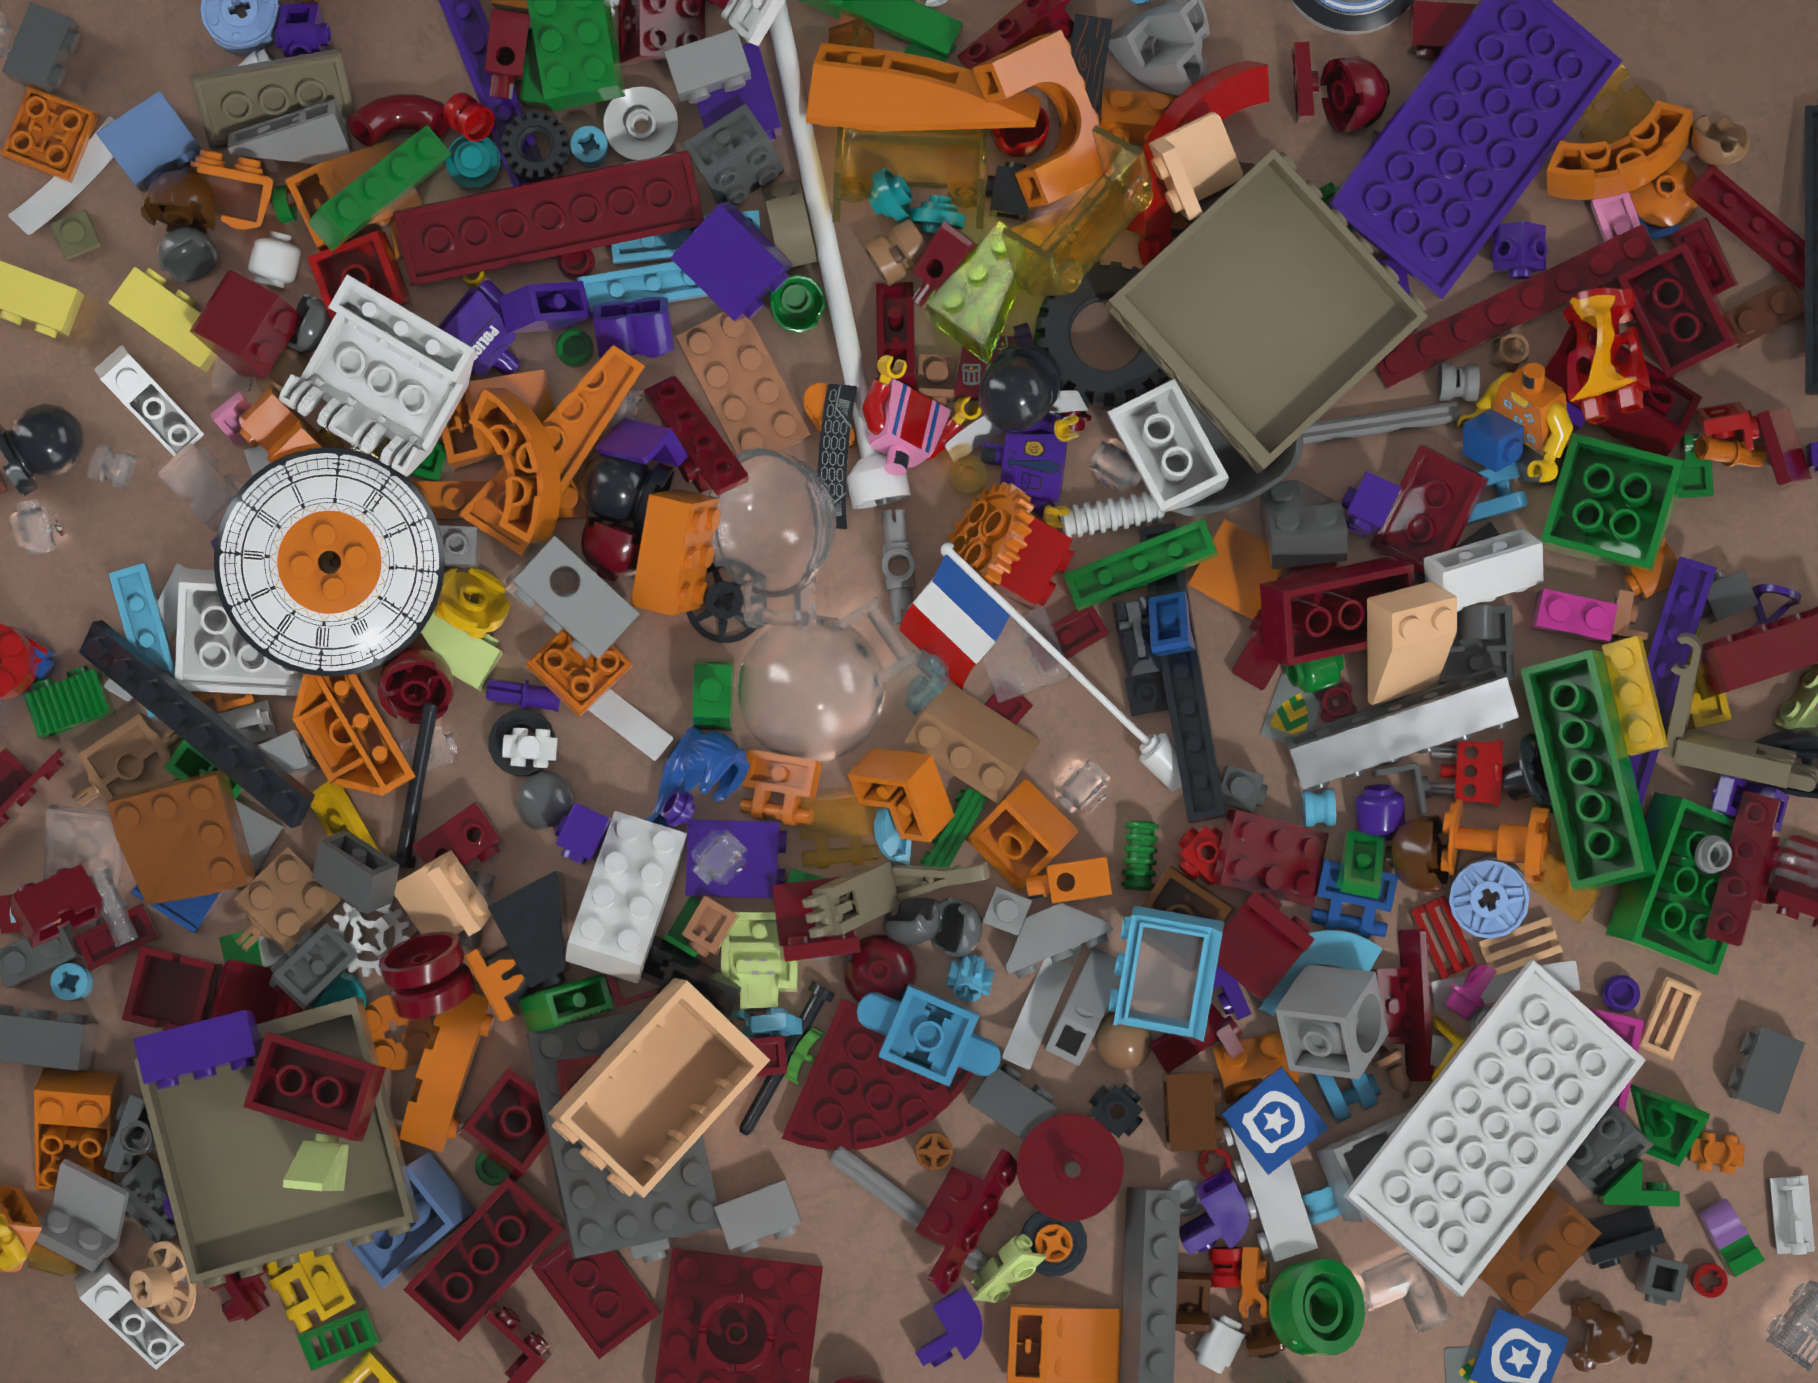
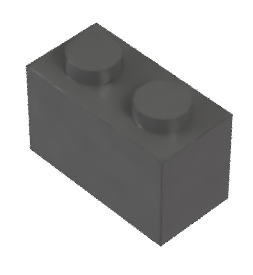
M30 2L2 72L11 80L52 94L54 87H59L65 77L66 66L63 65L68 53H73L79 43V26L70 17Z
M345 829L319 840L312 879L327 888L331 893L338 895L353 905L357 910L368 914L393 903L400 864Z
M69 924L58 929L60 931L59 937L35 948L30 946L26 937L1 948L0 976L5 987L17 988L54 971L62 964L71 963L82 958L83 956L74 940L76 936L71 925Z
M1754 1026L1753 1031H1748L1742 1041L1740 1052L1744 1053L1740 1068L1735 1067L1730 1075L1728 1088L1732 1090L1729 1097L1767 1112L1780 1114L1805 1042L1764 1027Z
M1004 1063L1001 1069L997 1068L995 1072L985 1076L968 1103L1022 1140H1025L1034 1127L1053 1116L1057 1110V1107L1051 1103L1055 1096L1037 1084L1032 1090L1019 1082L1023 1075Z

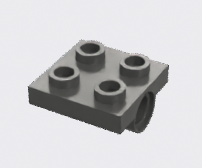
M1469 605L1463 607L1462 610L1457 612V633L1438 683H1447L1498 665L1507 676L1508 682H1513L1512 606Z
M143 1094L130 1095L128 1100L124 1099L120 1104L116 1115V1121L120 1122L115 1137H109L103 1151V1157L107 1158L104 1168L117 1173L131 1171L137 1165L141 1154L149 1153L156 1147Z

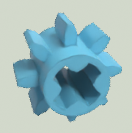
M969 954L961 957L959 962H950L946 987L954 988V995L962 1001H977L982 994H990L994 969L986 968L987 964L980 956Z

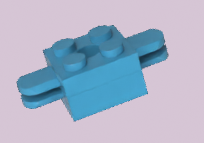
M908 983L901 1002L881 993L872 992L865 995L858 1004L857 1016L862 1026L886 1036L879 1051L880 1058L946 1086H950L958 1067L979 1076H989L1000 1065V1050L996 1043L973 1033L979 1018V1012L911 983Z

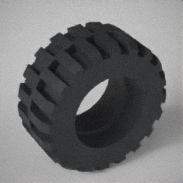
M1100 261L1089 263L1087 268L1080 270L1077 267L1068 272L1066 278L1062 281L1059 279L1052 286L1050 293L1044 298L1036 320L1035 346H1039L1051 354L1061 369L1060 391H1078L1087 408L1098 406L1101 407V410H1113V407L1121 406L1155 389L1166 377L1163 370L1141 347L1137 355L1127 365L1119 369L1106 371L1095 369L1085 364L1077 356L1072 346L1071 328L1077 315L1091 304L1108 302L1141 271V269L1135 266L1132 269L1122 267V262L1111 261L1110 265H1101Z

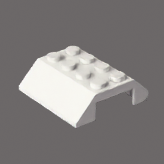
M346 275L328 307L336 312L335 317L302 376L290 375L280 393L279 401L292 409L297 408V412L303 416L310 414L323 400L327 401V405L319 413L318 425L324 428L329 426L328 430L355 447L361 444L360 449L367 454L372 452L388 437L391 441L383 449L380 461L387 466L392 463L394 470L404 476H409L432 452L468 388L476 349L350 275Z

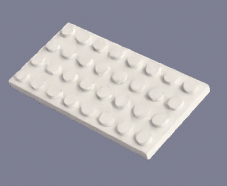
M1534 960L1528 961L1343 1196L1455 1295L1463 1297L1646 1060Z

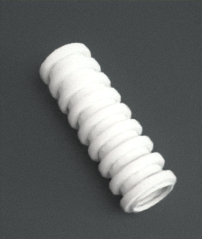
M1142 492L1141 497L1131 494L1129 499L1119 496L1117 501L1107 498L1105 503H1101V500H1096L1093 505H1090L1089 502H1084V506L1078 507V504H1072V508H1069V515L1059 516L1060 523L1065 525V528H1061L1062 533L1071 538L1073 534H1076L1077 537H1082L1085 532H1088L1089 535H1094V531L1100 530V533H1105L1106 529L1109 528L1112 531H1117L1118 527L1121 526L1125 530L1129 529V525L1132 524L1137 528L1144 522L1149 526L1152 525V521L1156 520L1161 524L1164 522L1165 512L1161 513L1151 495H1148L1147 492Z

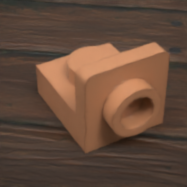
M919 354L917 392L947 407V402H954L957 355Z
M1618 590L1613 593L1612 603L1618 604L1611 638H1615L1616 641L1637 635L1642 637L1643 643L1649 641L1650 633L1629 629V624H1635L1638 614V602H1633L1635 592Z
M705 895L682 933L683 936L690 939L687 946L704 957H707L709 952L719 956L721 952L720 947L739 915Z

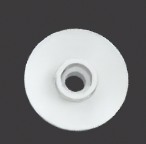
M638 86L626 89V96L612 99L605 111L603 126L609 144L618 154L634 161L661 156L672 146L677 136L678 116L674 105L666 95L654 88ZM642 120L646 121L649 124L648 130L643 133L637 132L635 130L636 123Z

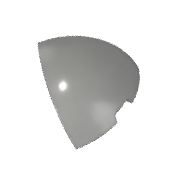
M1169 0L1141 13L1110 35L1109 50L1117 61L1142 83L1160 92L1180 96L1187 88L1203 78L1208 61L1201 57L1202 41L1210 35L1203 0Z

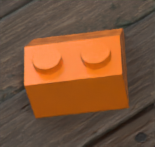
M1025 779L965 840L1020 892L1026 886L1025 877L1036 876L1080 831L1028 779Z

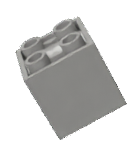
M1306 964L1275 1009L1290 1071L1359 1079L1389 1034L1376 972Z

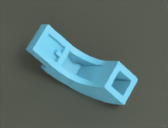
M1336 930L1311 932L1309 935L1315 939L1313 943L1301 954L1266 998L1259 999L1256 997V999L1261 1001L1257 1009L1269 1016H1274L1276 1007L1306 964L1330 965L1336 968L1370 971L1383 948L1368 939L1350 932Z

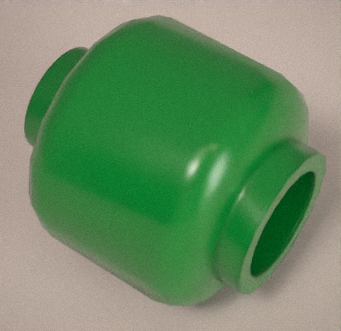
M1341 654L1292 666L1285 665L1286 674L1291 685L1298 687L1302 692L1312 693L1331 688L1338 683L1340 671L1344 670V659Z

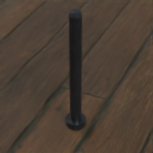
M426 702L422 708L412 764V771L416 777L409 781L397 852L390 853V858L400 864L399 867L415 868L417 857L412 855V849L438 711L437 705Z
M812 981L808 988L812 995L799 1016L802 1019V1034L789 1035L785 1042L787 1067L793 1052L810 1030L826 1000L831 1002L835 996L834 992ZM785 1074L766 1076L739 1126V1132L746 1136L754 1132Z

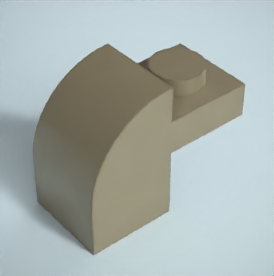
M799 180L762 188L775 247L793 263L792 267L817 262Z

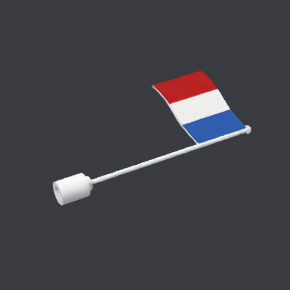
M945 543L941 547V554L944 558L934 578L910 604L901 622L899 631L963 690L966 679L973 667L996 643L1010 616L1013 617L1142 742L1139 747L1141 751L1139 761L1170 791L1181 788L1182 784L1174 741L1166 733L1159 735L1151 734L1147 737L952 549L954 547L952 543Z

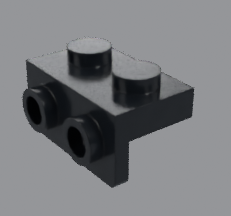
M1636 1206L1589 1221L1601 1234L1587 1248L1583 1255L1586 1263L1591 1265L1598 1264L1599 1269H1605L1620 1264V1257L1634 1253L1635 1257L1639 1258L1658 1252L1656 1245L1666 1243L1661 1227L1654 1225L1649 1207Z

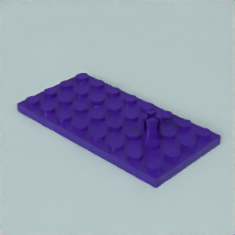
M1480 0L1326 205L1330 210L1332 208L1337 209L1346 218L1348 225L1434 296L1438 299H1443L1555 151L1559 141L1564 139L1622 60L1551 0Z

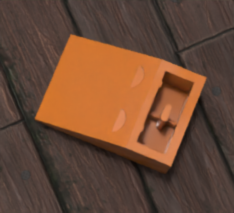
M392 139L319 163L285 179L320 252L329 249V247L311 228L308 221L324 203L394 151L396 146ZM416 188L346 242L391 223L392 220H395L394 211L423 205Z
M545 369L469 381L468 388L442 432L448 463L453 469L502 457V455L497 454L486 436L469 423L483 388H506L519 397L534 412L541 424L548 418L555 408Z
M44 1067L34 1088L35 1189L55 1191L59 1167L65 1159L113 1183L114 1171L104 1168L107 1158L103 1157V1151L109 1137H115L118 1130L116 1115L120 1107V1073Z
M1010 1303L1007 1383H1120L1123 1309Z

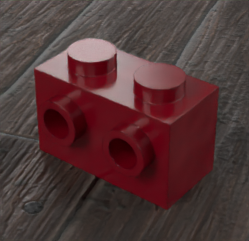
M474 802L413 844V847L425 864L452 850L468 874L469 871L466 867L472 862L479 859L481 863H484L499 853L501 850L497 845L503 842L504 839L480 804Z

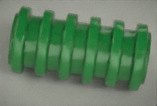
M1130 820L1125 823V828H1128V834L1124 835V839L1128 840V845L1123 848V851L1127 852V857L1123 858L1126 869L1122 870V875L1126 877L1125 881L1121 882V886L1128 890L1151 891L1155 887V883H1152V877H1156V872L1152 871L1153 865H1157V860L1153 859V854L1157 853L1154 842H1158L1155 830H1159V825L1151 821Z

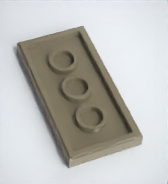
M341 48L192 74V82L209 148L228 145V137L231 132L332 99L336 100L345 124L347 123V118L355 112Z

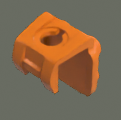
M200 149V155L195 156V161H190V166L197 167V172L263 185L257 221L226 214L221 215V221L235 229L246 230L260 227L267 210L274 179L270 175L263 174L264 169L260 168L261 160L239 156L237 163H233L231 168L226 167V161H223L224 153Z

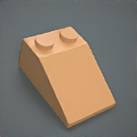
M1430 581L1367 598L1368 703L1374 705L1437 686L1457 633L1456 595Z

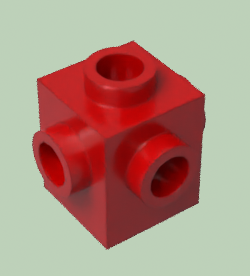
M1202 826L1197 831L1191 827L1177 842L1181 847L1175 854L1181 860L1178 867L1191 879L1195 880L1199 877L1206 885H1214L1212 882L1223 832L1215 826L1211 829L1207 826ZM1202 848H1205L1207 851L1206 859L1201 855Z

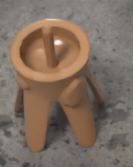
M1509 334L1493 340L1492 344L1498 346L1499 351L1490 358L1492 366L1507 362V372L1514 373L1520 362L1528 360L1529 344L1522 335Z

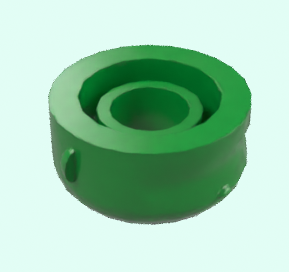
M1316 1259L1297 1262L1280 1272L1270 1291L1268 1311L1271 1326L1277 1338L1287 1349L1306 1357L1329 1356L1343 1353L1354 1345L1364 1325L1365 1302L1362 1289L1349 1268L1332 1259ZM1309 1302H1311L1312 1305V1316L1309 1309Z

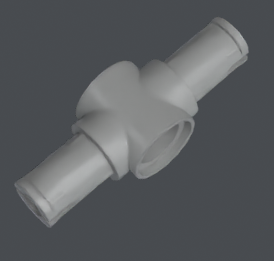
M895 509L896 522L892 521V510L881 512L885 544L882 545V572L885 579V590L890 592L891 624H901V611L903 610L906 614L910 604L913 602L912 589L916 588L912 543L907 541L906 509ZM895 557L906 559L910 566L908 572L902 576H894L888 570L890 560Z

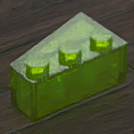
M999 221L926 303L931 322L987 364H989L992 357V350L999 333H1002L1006 324L1005 319L1013 302L1015 303L1032 263L1029 243Z

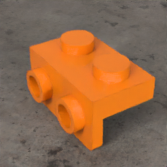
M1103 88L1100 128L1106 143L1112 148L1142 150L1151 130L1170 104L1177 99V95Z
M1280 1031L1239 1041L1244 1051L1233 1059L1230 1058L1222 1046L1212 1048L1227 1104L1239 1100L1280 1067L1284 1069L1296 1086L1299 1085L1298 1072L1289 1070Z

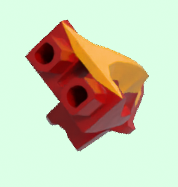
M1596 288L1580 292L1569 300L1570 306L1563 310L1565 320L1570 325H1575L1577 331V348L1569 352L1567 395L1570 402L1581 407L1585 420L1591 424L1607 421L1610 418L1607 402L1616 399L1619 411L1624 414L1643 410L1642 391L1651 389L1636 327H1629L1622 333H1620L1619 329L1620 323L1636 319V314L1632 308L1635 301V294L1632 288ZM1596 330L1597 346L1591 343V335ZM1626 344L1629 346V359L1626 362H1621L1619 359V348ZM1584 359L1591 362V371L1586 375L1582 373L1580 368L1581 361Z

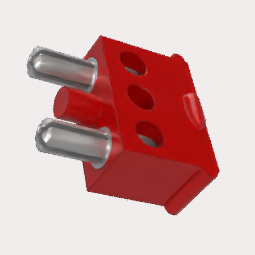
M1497 739L1495 742L1458 741L1457 746L1438 745L1435 749L1437 751L1456 752H1430L1432 758L1456 759V765L1441 764L1440 777L1455 778V784L1430 782V788L1454 789V791L1431 790V795L1453 796L1454 802L1460 799L1463 803L1491 804L1493 808L1498 807L1501 803L1504 745L1502 740ZM1467 748H1474L1477 752L1476 758H1467L1465 750ZM1468 766L1473 767L1476 770L1475 777H1467L1464 774V769ZM1471 785L1474 787V796H1466L1463 793L1464 786Z

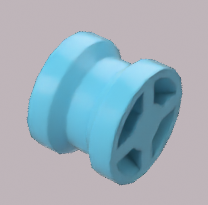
M584 126L574 132L570 144L575 160L585 168H595L602 165L608 158L610 149L605 134L595 126Z
M1333 788L1324 789L1322 793L1302 790V815L1305 827H1313L1316 823H1325L1327 826L1336 825V801Z
M65 963L58 966L52 973L50 980L53 993L58 998L68 1001H77L85 998L90 994L94 983L92 972L86 966L79 963Z
M1329 1185L1301 1194L1303 1203L1308 1210V1218L1311 1225L1342 1215Z

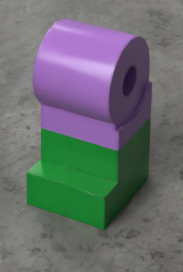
M1723 1199L1698 1213L1703 1228L1728 1275L1737 1277L1765 1261L1759 1248L1753 1243L1746 1228L1742 1226L1739 1217L1727 1199Z

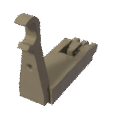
M1692 633L1679 634L1677 637L1679 643L1689 644L1693 648V654L1689 665H1682L1678 662L1671 667V671L1680 675L1666 739L1668 747H1665L1663 755L1674 757L1673 763L1782 788L1789 787L1807 792L1814 790L1818 781V769L1814 766L1796 763L1797 752L1688 728L1703 645L1701 640Z
M890 861L863 866L813 889V895L802 900L804 908H813L812 912L805 915L807 923L816 922V926L809 929L810 938L845 934L899 908L900 901L945 886L973 883L991 877L988 861L970 867L956 865L951 868L891 864Z

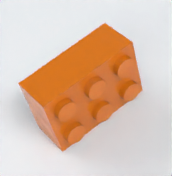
M681 489L649 494L631 606L670 616L700 609L708 591V585L705 582L707 568L710 567L714 558V547L711 546L713 532L717 529L721 518V512L718 509L719 498Z

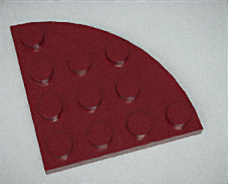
M841 998L781 1139L822 1150H836L839 1147H844L847 1150H861L899 1140L919 1130L944 1111L962 1092L973 1073L958 1067L950 1086H946L880 1058L879 1051L886 1036L862 1026L857 1016L858 1005Z

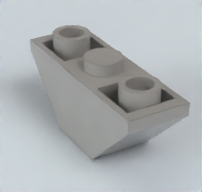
M1063 903L1056 904L1025 918L1006 963L1007 974L1016 972L1018 978L1039 970L1036 963L1050 957L1054 964L1074 955L1071 948L1085 942L1089 949L1108 941L1106 933L1112 931L1113 927L1110 922Z

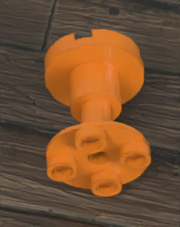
M1457 799L1456 802H1451L1449 812H1445L1443 821V834L1449 835L1447 848L1442 850L1441 871H1448L1450 875L1456 874L1461 849L1497 853V861L1524 863L1526 883L1542 884L1546 870L1540 869L1541 861L1544 862L1545 859H1548L1551 818H1548L1550 809L1533 807L1528 825L1501 823L1499 830L1463 827V802L1460 799Z

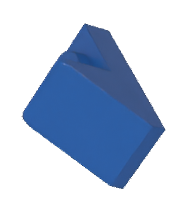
M1181 591L1148 598L1152 653L1157 656H1166L1195 650L1196 646L1190 628L1189 605L1186 592Z

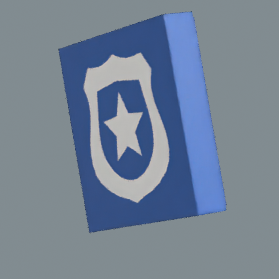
M1282 1067L1221 1113L1267 1175L1271 1174L1329 1129Z
M1496 1307L1468 1378L1478 1383H1551L1569 1337Z

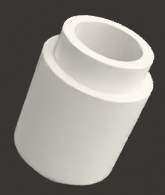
M1221 1314L1219 1320L1211 1317L1210 1331L1203 1333L1195 1349L1198 1353L1194 1359L1222 1374L1225 1366L1230 1367L1245 1337V1334L1239 1331L1242 1324L1224 1314Z

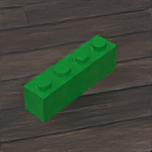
M426 125L324 203L308 221V224L333 252L434 174L452 153L430 127Z

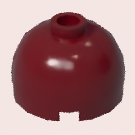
M1348 56L1329 60L1323 68L1321 86L1327 85L1329 99L1326 97L1321 98L1327 119L1337 131L1345 130V132L1361 130L1373 125L1383 115L1390 95V85L1375 63L1360 56Z
M588 516L582 532L581 549L586 561L598 568L596 574L612 582H617L619 576H635L642 535L633 532V528L613 522V524L609 523V526L601 524L602 519L599 517Z
M413 647L404 649L386 662L380 674L377 693L381 706L390 716L397 719V715L402 718L409 719L411 724H420L422 708L426 702L437 705L436 719L444 716L448 710V705L452 702L455 684L450 667L440 655L430 649Z
M873 934L860 939L861 952L847 954L843 961L842 978L847 991L858 1003L865 995L872 992L881 993L901 1002L908 983L915 985L917 981V964L912 951L905 944L890 939L886 934Z

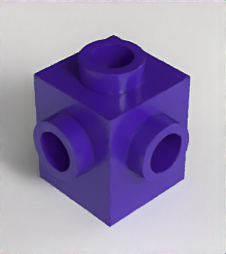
M319 2L281 5L278 26H275V43L277 48H282L285 58L325 51V46L331 45L330 25L323 22Z
M1518 221L1497 226L1493 232V247L1491 251L1493 270L1508 273L1509 279L1531 278V272L1546 270L1548 249L1545 225Z

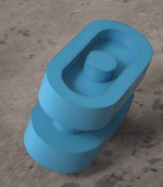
M1516 462L1498 472H1494L1487 467L1486 470L1477 472L1489 478L1484 489L1496 486L1499 497L1477 503L1466 525L1529 506L1525 491L1513 493L1510 481L1520 477Z
M1363 1072L1359 1079L1347 1078L1351 1088L1340 1092L1333 1076L1311 1073L1331 1116L1337 1124L1351 1118L1347 1106L1357 1101L1364 1111L1378 1105L1377 1096L1382 1093L1373 1074L1366 1076L1365 1072Z

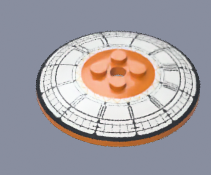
M343 448L308 449L292 453L268 464L254 474L234 496L221 520L216 536L214 549L215 582L220 600L231 623L239 634L264 657L287 669L315 676L351 675L377 667L395 657L411 644L426 626L438 603L444 578L445 555L443 540L435 515L426 499L406 476L394 470L391 465L387 466L380 459L355 450ZM333 551L339 555L341 565L335 573L328 574L319 568L318 559L323 552Z

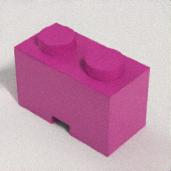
M1544 588L1537 592L1530 629L1604 645L1611 641L1618 604Z

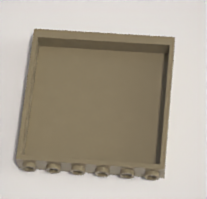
M1275 149L1271 150L1104 305L1106 310L1171 380H1176L1185 396L1256 473L1261 472L1428 317L1423 311L1425 309L1423 302L1414 293H1406L1397 283L1399 277L1395 271L1386 264L1381 265L1372 256L1374 251L1370 244L1361 236L1355 237L1346 227L1348 225L1346 218L1337 209L1332 208L1330 210L1321 200L1322 193L1318 187L1309 180L1304 181L1296 173L1297 166L1294 161L1284 152L1279 154Z
M353 997L257 1024L261 1045L263 1044L266 1032L277 1033L379 1065L362 998ZM138 1058L134 1059L190 1284L202 1282L204 1289L227 1283L225 1276L236 1272L240 1273L241 1278L263 1273L262 1265L275 1261L278 1268L299 1263V1255L313 1251L316 1258L338 1252L336 1244L351 1241L352 1247L374 1242L373 1234L387 1230L389 1237L412 1231L410 1223L418 1222L420 1218L383 1079L363 1142L339 1137L338 1143L349 1144L344 1191H313L283 1188V1180L303 1140L315 1141L316 1133H328L243 1107L258 1058L253 1059L254 1066L232 1071L231 1066L228 1065L216 1068V1076L201 1080H194L193 1075L179 1078L180 1085L157 1090L156 1084H143Z

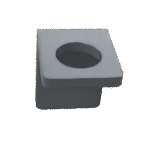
M1419 763L1372 772L1373 777L1410 771L1417 814L1424 815L1428 813L1426 798H1431L1430 784L1427 775L1421 776Z

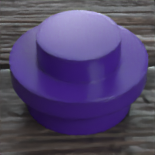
M675 790L669 795L661 810V816L666 818L668 825L676 827L680 823L685 824L689 821L695 810L693 795L689 792L682 793L679 790Z
M1615 975L1604 983L1602 999L1610 1010L1618 1013L1628 1012L1638 1004L1640 989L1636 981L1631 977Z

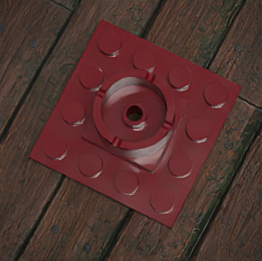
M672 1248L655 1383H809L823 1266ZM735 1326H740L744 1329L745 1335L740 1341H734L730 1336V1331Z

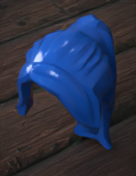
M691 726L667 756L663 765L658 800L653 813L646 821L668 827L666 818L661 816V810L666 799L675 790H679L682 793L693 790L699 782L698 789L702 794H708L710 788L720 779L721 783L712 794L715 802L727 799L731 793L738 789L748 773L750 764L747 761L744 749H739L737 743L723 733L712 730L705 734L697 726Z

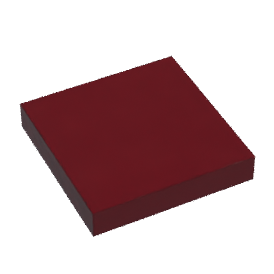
M1768 409L1757 413L1756 419L1777 485L1796 484L1812 479L1790 409Z

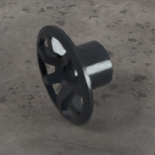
M731 561L712 563L707 568L706 574L713 573L715 584L707 591L705 598L707 608L696 617L693 610L686 612L688 619L695 630L709 640L719 643L740 641L755 632L765 616L767 607L765 589L757 575L744 565ZM731 568L741 573L731 583L723 581L718 569ZM746 576L755 583L759 596L742 594L740 588ZM760 602L758 615L751 624L742 613L744 605ZM711 616L719 619V635L706 631L699 622ZM735 618L747 628L737 635L725 636L728 620Z
M1529 733L1521 739L1519 761L1503 766L1502 782L1512 800L1518 801L1532 797L1538 807L1549 808V813H1554L1536 734ZM1530 741L1535 742V747L1532 746Z

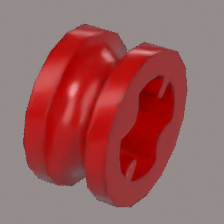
M1217 1147V1150H1203L1198 1156V1170L1207 1179L1214 1176L1213 1170L1207 1172L1204 1167L1209 1162L1208 1155L1211 1153H1217V1158L1222 1155L1225 1159V1163L1220 1166L1221 1171L1228 1167L1230 1171L1232 1169L1230 1155L1220 1147Z
M1702 1263L1692 1271L1691 1285L1699 1295L1707 1298H1716L1726 1290L1728 1277L1720 1266L1712 1263ZM1709 1270H1714L1713 1276L1718 1277L1719 1282L1717 1285H1711L1710 1291H1705L1704 1287L1706 1285L1700 1283V1277L1707 1276Z

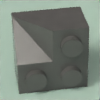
M1298 479L1280 481L1261 494V518L1272 569L1347 561L1348 529L1342 502L1334 501Z

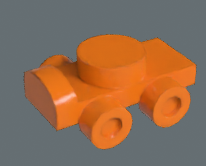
M1701 1132L1700 1139L1695 1140L1689 1152V1161L1698 1162L1697 1170L1712 1171L1713 1164H1720V1172L1735 1174V1166L1743 1167L1745 1144L1738 1143V1136L1723 1134L1722 1142L1715 1141L1716 1133Z

